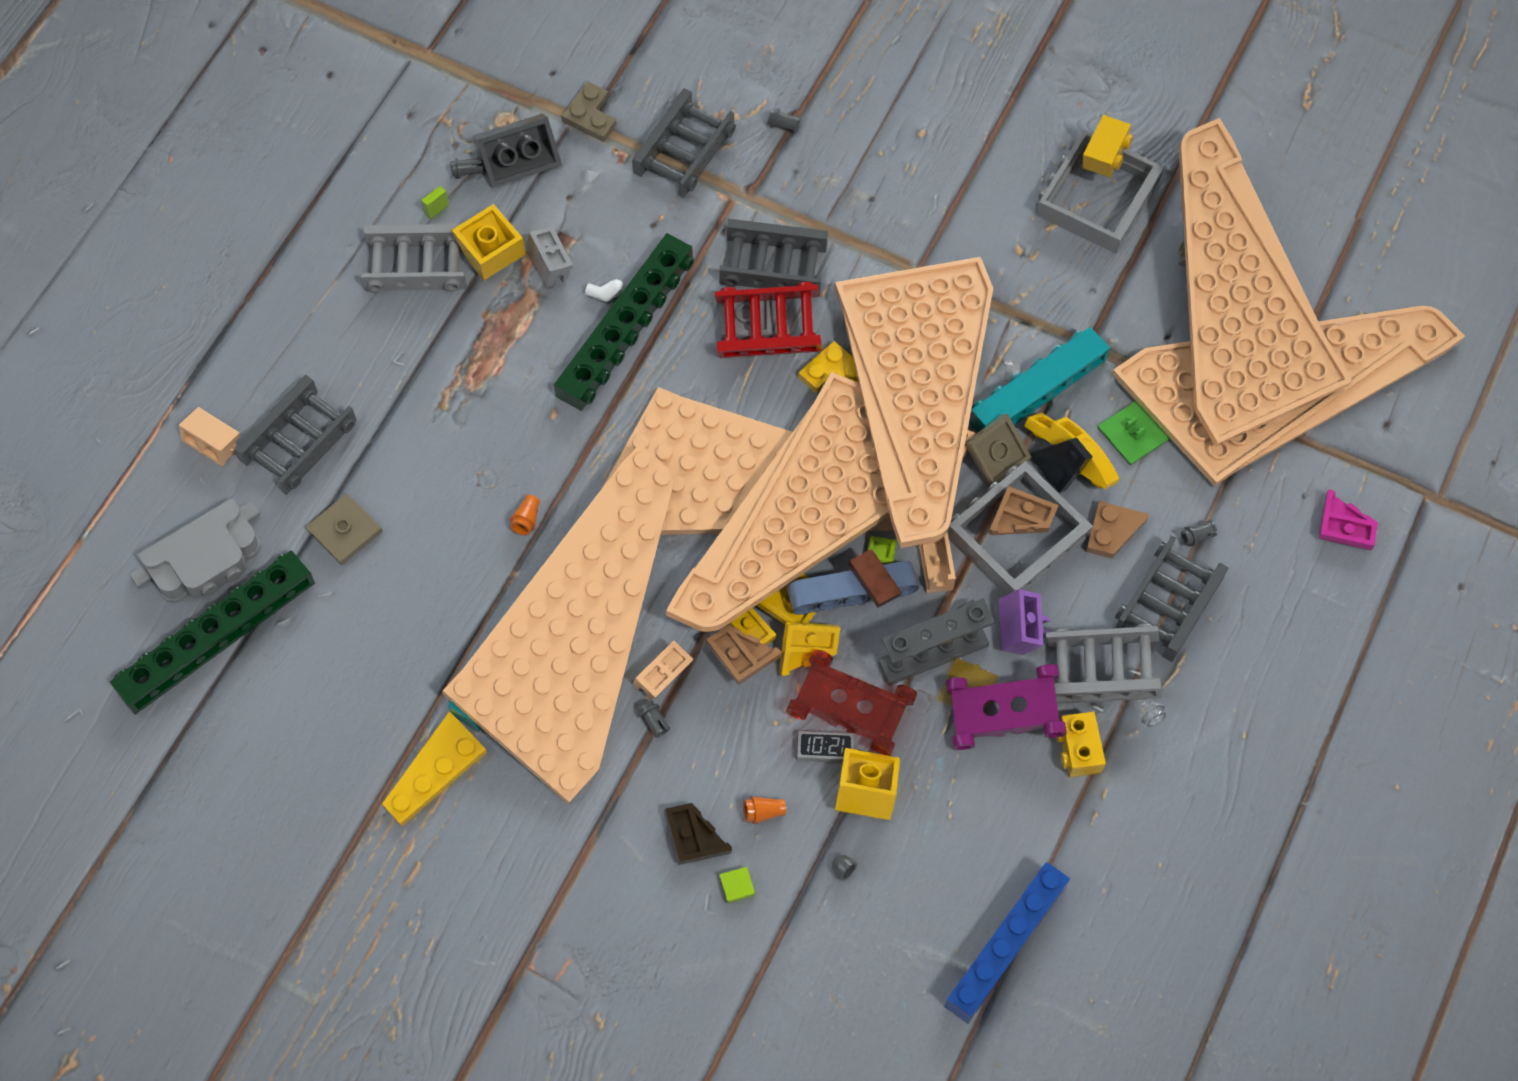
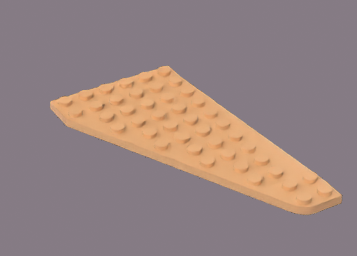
M1220 118L1187 132L1179 147L1194 409L1215 447L1345 388L1352 383V379L1328 342L1241 163L1242 158Z
M981 257L835 282L834 289L844 316L888 510L900 548L938 541L945 536L950 526L993 286Z
M1415 306L1318 321L1328 342L1352 379V383L1345 388L1216 447L1194 409L1190 341L1144 348L1115 368L1112 375L1215 487L1240 469L1444 355L1462 342L1465 335L1441 311L1430 306Z
M833 372L830 373L811 408L701 561L692 569L681 584L666 610V616L699 631L712 632L719 630L890 516L859 383ZM967 430L966 441L973 437L975 433ZM964 446L962 460L967 452L966 446Z
M658 387L605 484L621 463L641 444L670 470L673 478V489L660 535L720 534L793 432L684 398ZM890 516L868 531L894 530Z
M641 444L621 463L466 666L442 691V694L567 804L572 801L599 770L673 489V478L670 470Z

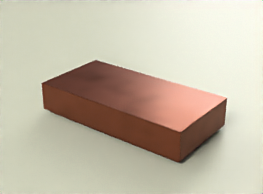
M872 549L849 560L848 566L877 608L901 595V590Z

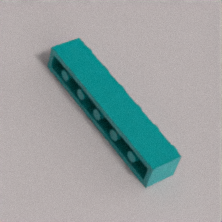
M1091 327L1083 332L1077 331L1072 335L1069 342L1063 346L1062 344L1057 345L1046 358L1037 359L1030 366V369L1024 373H1017L1010 383L1004 387L1001 385L994 389L990 397L984 401L981 399L974 403L971 408L969 423L979 432L1002 414H1008L1015 426L1107 361L1110 347Z

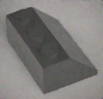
M543 113L473 135L478 155L481 158L482 166L491 187L562 165L549 119Z

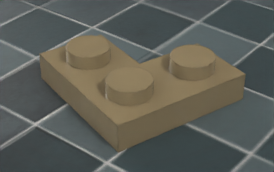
M587 81L563 113L562 122L605 142L617 125L615 118L599 111L609 97L608 91Z

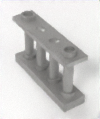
M460 224L364 225L367 247H373L371 273H361L365 291H457L459 289H467L464 272H458L460 246L452 233V229ZM435 246H449L448 272H433ZM384 247H398L397 273H382ZM409 247H424L422 272H407Z
M1139 624L1132 628L1079 631L1055 629L1053 632H1046L1049 648L1056 647V660L1059 671V678L1055 682L1057 704L1162 698L1161 680L1152 676L1151 642H1159L1158 626ZM1123 643H1139L1141 677L1138 679L1127 680L1124 678ZM1111 644L1113 678L1110 681H1099L1096 679L1095 645ZM1084 646L1085 680L1082 682L1071 683L1068 681L1067 647Z

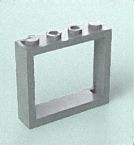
M1084 129L1078 139L1072 140L1069 147L1071 151L1068 156L1065 154L1062 156L1058 164V172H1053L1049 177L1047 190L1040 192L1039 198L1035 202L1038 205L1036 216L1117 254L1159 184L1164 167L1124 149L1122 153L1124 157L1119 169L1145 181L1113 233L1053 204L1054 199L1083 152H1085L1093 136V133Z
M1026 461L1019 467L1013 466L1006 473V478L1001 482L995 481L986 490V494L981 498H974L968 504L967 510L961 515L959 513L955 514L951 518L947 531L949 539L1005 595L1018 589L1027 591L1090 537L1093 525ZM1023 480L1042 499L1059 505L1057 513L1073 530L1014 579L963 528L1001 498L1008 486L1013 488Z

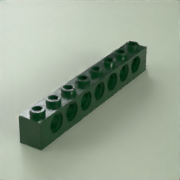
M668 233L664 235L554 383L555 397L580 411L587 404L590 405L594 401L598 388L607 383L612 369L615 365L619 366L628 347L635 345L639 332L643 327L649 326L653 313L657 308H662L667 299V294L671 289H676L681 275L692 267L694 258L691 245ZM658 283L659 285L652 286L650 284ZM638 302H645L642 305L636 304ZM623 321H631L628 324L622 323ZM613 339L617 340V342L614 343L608 342L609 340ZM595 359H603L601 362H594ZM582 378H588V379H589L588 381H585V382L579 381V380L582 379Z
M292 550L286 554L279 555L273 564L264 570L257 571L244 585L232 589L226 598L220 602L213 603L204 614L197 619H191L179 632L163 639L157 648L142 654L137 662L128 669L120 670L114 676V679L110 681L111 685L134 715H136L314 585L315 581L311 572ZM285 578L282 583L274 584L277 579ZM263 594L260 599L252 600L255 595ZM241 610L237 616L230 617L233 611ZM211 627H218L215 632L207 633ZM189 643H195L193 648L184 650ZM172 659L168 666H161L164 661ZM149 676L146 682L138 683L142 677Z

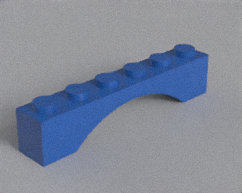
M1048 862L1043 865L947 998L944 1006L946 1009L965 1023H970L1017 953L1065 890L1070 880L1068 876Z

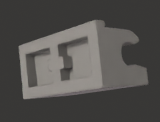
M553 226L529 232L526 249L546 288L552 287L558 276H561L562 281L565 282L568 279L570 269L573 268V264Z

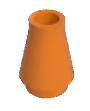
M526 495L524 501L511 516L510 528L515 533L529 535L535 529L538 506L540 504L539 498L534 495Z
M751 796L750 799L743 801L745 821L757 824L779 816H785V800Z

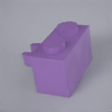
M1018 589L1000 598L1001 650L1024 655L1044 646L1043 638L1046 637V632L1050 631L1044 630L1042 624L1049 622L1050 618L1045 615L1042 616L1041 594Z

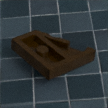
M693 803L665 808L664 816L678 865L731 854V845L728 842L725 843L715 832V827L702 817L701 812Z

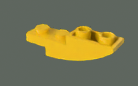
M1042 412L1028 417L1024 427L1031 430L1034 436L1045 439L1052 445L1078 438L1093 456L1080 475L1091 480L1094 486L1107 489L1118 483L1119 477L1107 455L1091 436L1072 420L1063 417L1055 421Z

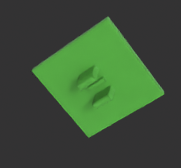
M1136 401L1097 427L1129 465H1132L1170 440L1168 435Z

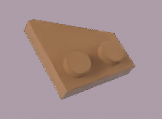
M1008 486L989 534L1007 535L1048 532L1059 505Z
M1099 501L1086 552L1112 559L1120 551L1121 547L1133 537L1134 533L1147 522L1149 514Z
M727 625L706 639V644L738 685L782 657L780 649L776 647L772 649L760 643L759 639L751 635H745L741 630L731 625Z

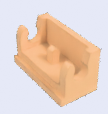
M197 407L179 424L181 441L223 467L226 461L235 453L234 448L237 446L235 442L240 438V432L200 407Z
M947 532L938 541L918 545L926 593L951 591L954 589L956 577Z
M673 640L635 678L632 685L637 690H644L647 694V699H655L694 659Z

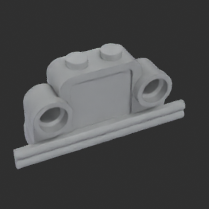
M233 498L137 554L144 566L130 573V576L138 588L153 579L162 597L170 603L181 602L188 595L195 599L211 596L226 583L238 580L247 569L246 560L254 558L261 549L260 539L248 521L260 515V512L252 501L239 508Z

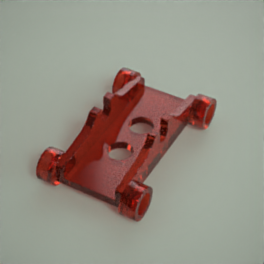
M813 650L809 662L812 664L797 698L790 700L786 712L799 720H806L810 712L834 727L842 725L847 729L846 732L873 739L871 748L875 752L891 756L895 747V743L892 741L894 733L907 705L911 706L914 704L918 695L917 692L905 685H898L894 694L831 668L833 657L825 651ZM841 689L845 691L847 699L842 703L833 701L831 694L834 690ZM861 700L871 702L873 706L872 711L867 714L859 712L857 709L858 702Z

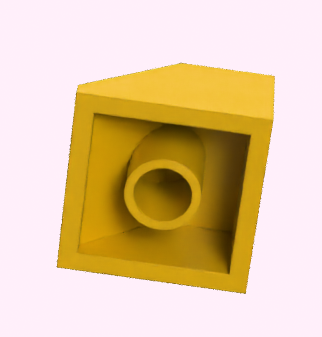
M494 204L452 229V233L468 262L484 281L526 255L522 236Z
M845 748L835 810L891 820L897 794L900 758Z

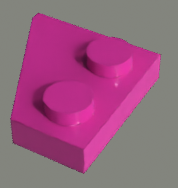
M1328 489L1325 495L1319 539L1372 550L1375 546L1378 522L1370 516L1362 514L1353 504L1349 503L1347 505L1335 496V491Z

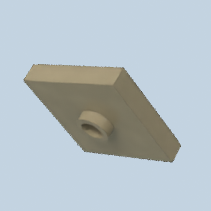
M1002 414L965 442L969 454L988 487L995 481L1001 482L1006 478V473L1013 466L1019 467L1022 463L1032 458L1008 414Z
M347 493L306 526L307 531L341 566L383 532L382 528Z

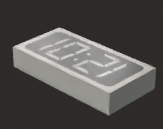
M798 731L797 761L843 762L845 748L854 749V733Z

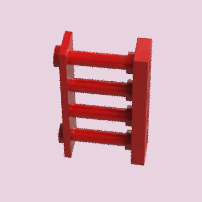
M812 282L798 283V286L745 290L725 287L721 291H715L717 304L724 303L725 338L723 341H717L719 357L732 358L822 352L821 335H816L813 332L811 297H820L818 284L813 285ZM801 298L803 333L800 336L790 337L787 334L786 299ZM775 300L777 334L774 338H764V336H761L760 301ZM750 302L751 336L749 339L738 340L736 337L734 303Z

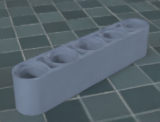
M902 561L883 565L902 593L899 597L910 595L919 590L920 586L912 562ZM852 570L797 580L786 587L793 613L796 615L873 602Z

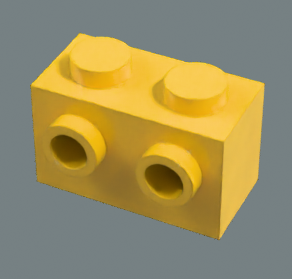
M1103 115L1083 154V168L1111 178L1114 170H1119L1122 164L1124 149L1128 150L1133 140V135H1130L1131 124Z
M1095 711L1061 716L1060 721L1066 723L1067 734L1056 739L1058 743L1062 742L1061 763L1063 769H1067L1069 777L1102 773L1106 762Z

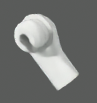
M614 279L602 287L589 283L586 287L585 295L608 302L622 293L624 285L619 279Z

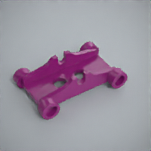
M1049 664L1037 667L1036 679L968 688L967 679L963 677L946 680V693L952 695L956 735L952 737L953 749L968 750L974 748V738L1002 737L1005 736V733L1009 732L1022 734L1042 728L1046 738L1065 736L1067 734L1066 723L1059 719L1055 691V680L1059 678L1058 666ZM1015 698L1026 700L1027 707L1024 711L1015 712L1012 710L1011 703ZM993 701L999 705V711L996 715L988 716L984 713L983 708L987 702Z

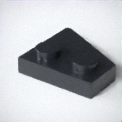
M1077 437L1030 453L1031 459L1059 493L1069 488L1093 458Z

